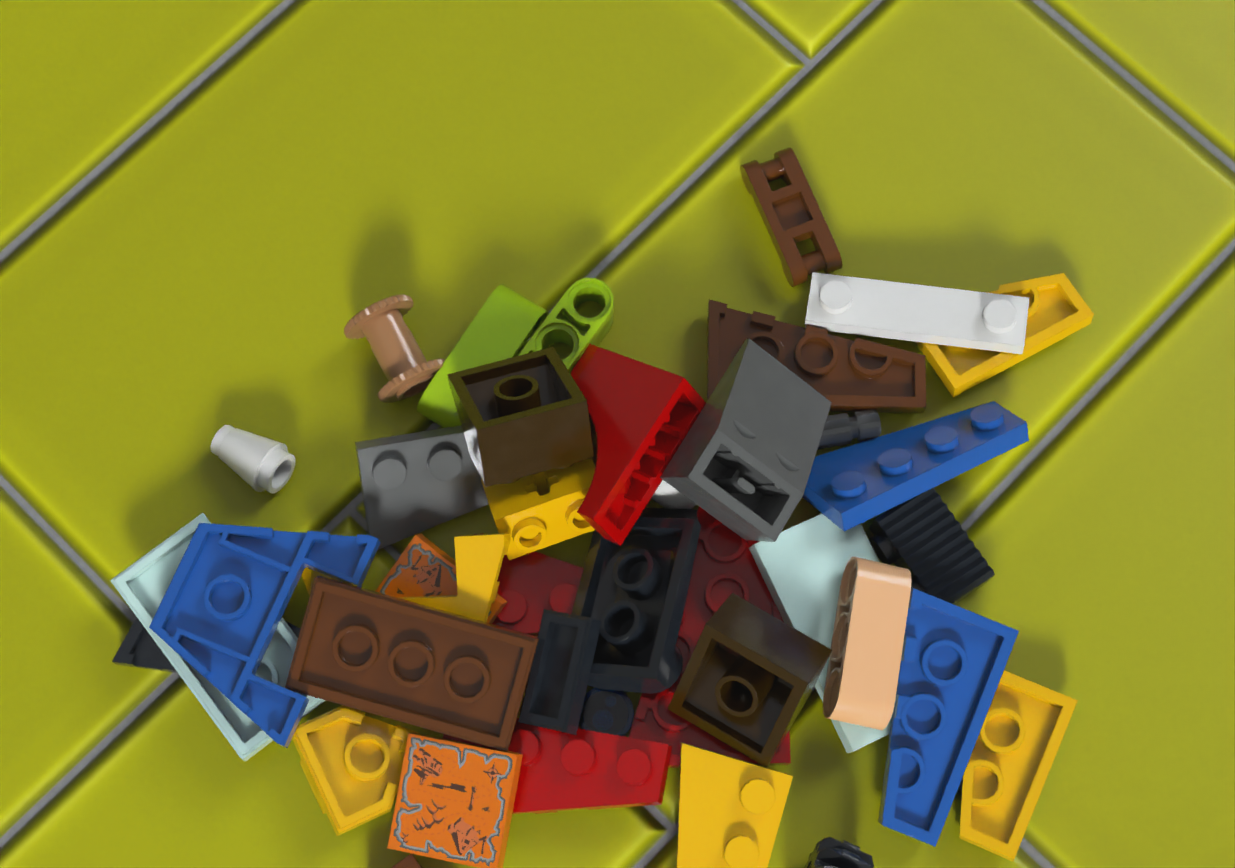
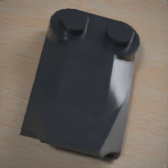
M645 508L621 546L605 539L594 530L571 613L602 621L589 676V686L604 690L652 694L660 693L670 688L679 678L683 667V657L676 643L701 524L698 521V509Z

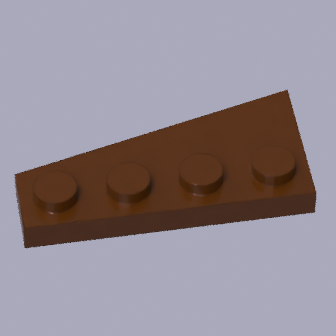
M709 299L707 401L744 341L751 339L832 402L829 411L854 412L864 409H875L880 413H924L926 409L925 355L856 338L854 341L827 334L828 330L810 325L804 328L775 320V316L756 311L750 314L727 308L728 304Z

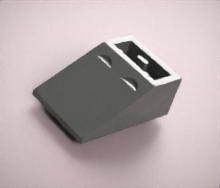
M746 339L660 478L744 540L775 542L805 492L832 402L751 339Z

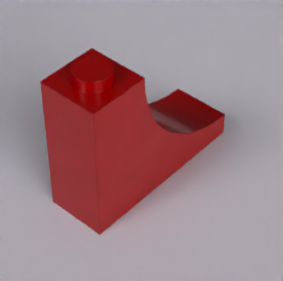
M589 344L570 373L587 400L588 413L595 425L598 444L594 476L577 513L601 536L621 546L663 479L660 476L706 402L682 376Z

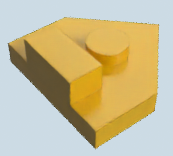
M344 705L297 726L292 740L301 757L300 765L322 813L327 814L337 836L391 810L398 792L408 733L419 732L400 725L394 726L364 715V712Z

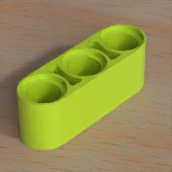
M583 278L576 281L568 288L518 356L543 350L550 344L562 342L573 349L567 358L562 359L567 370L571 373L588 345L599 346L612 327L614 297L611 289L603 281L596 278ZM586 301L597 302L604 308L598 316L592 318L583 317L576 312V308Z
M500 284L488 297L444 361L443 366L437 371L425 389L418 403L417 412L443 428L460 426L461 422L447 374L518 356L546 319L549 312L504 284Z

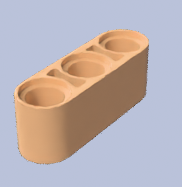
M851 557L848 561L840 585L831 643L832 652L829 656L823 695V714L825 718L878 730H884L887 727L895 704L912 579L909 569L859 557Z

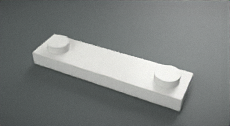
M813 272L805 328L807 325L831 332L1023 354L1029 297Z

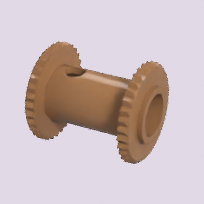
M395 295L371 304L353 316L344 328L346 338L353 340L366 337L370 343L371 350L389 381L378 392L380 401L384 403L397 402L424 391L445 361L444 359H434L427 362L412 332L405 324L403 317L411 310L414 304L412 298L408 295Z

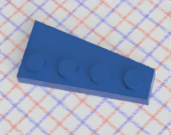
M995 401L815 456L802 498L845 532L1029 441L1027 422Z
M911 588L896 698L891 718L878 822L885 827L936 847L1019 631L914 588Z

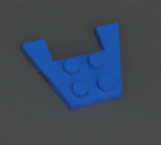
M199 523L149 628L277 744L288 748L309 699L255 676L303 570L309 568L340 582L361 587L381 543L378 538L371 535L357 534L356 537L330 535L329 532L319 531L302 533L275 531L273 528Z

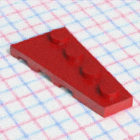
M517 718L508 751L521 753L523 757L512 814L553 813L561 810H594L662 805L672 753V746L669 744L579 728L577 735L520 723L518 722L519 718ZM443 734V738L485 746L482 744Z

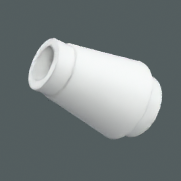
M230 425L221 427L211 442V452L217 455L257 492L266 490L270 493H276L280 491L290 479L295 468V456L288 452L286 444L234 428Z

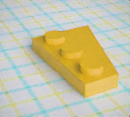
M1005 670L1003 671L963 775L960 839L1014 862L1078 700Z

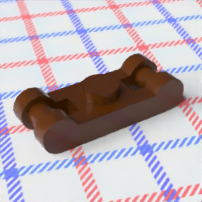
M788 147L775 152L774 159L759 164L757 160H753L741 165L740 171L745 187L754 199L779 255L783 272L790 286L794 287L807 282L808 276L813 272L816 273L823 270L824 273L829 274L841 269L843 264L840 252L792 148ZM781 178L787 185L772 191L769 183ZM811 238L815 251L801 256L796 243Z

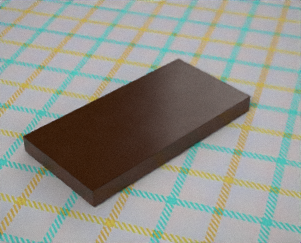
M317 576L314 579L285 688L508 751L540 637Z

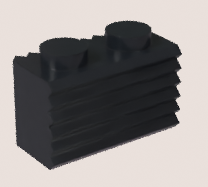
M934 488L887 510L875 518L869 528L874 536L869 538V542L882 563L889 565L894 563L897 567L909 569L912 579L911 588L955 605L985 585L995 575L993 569L988 566L986 559L982 557L980 550L975 547L967 532L962 529L960 523L955 519L953 513L949 511L947 504L942 501L941 496L936 493Z

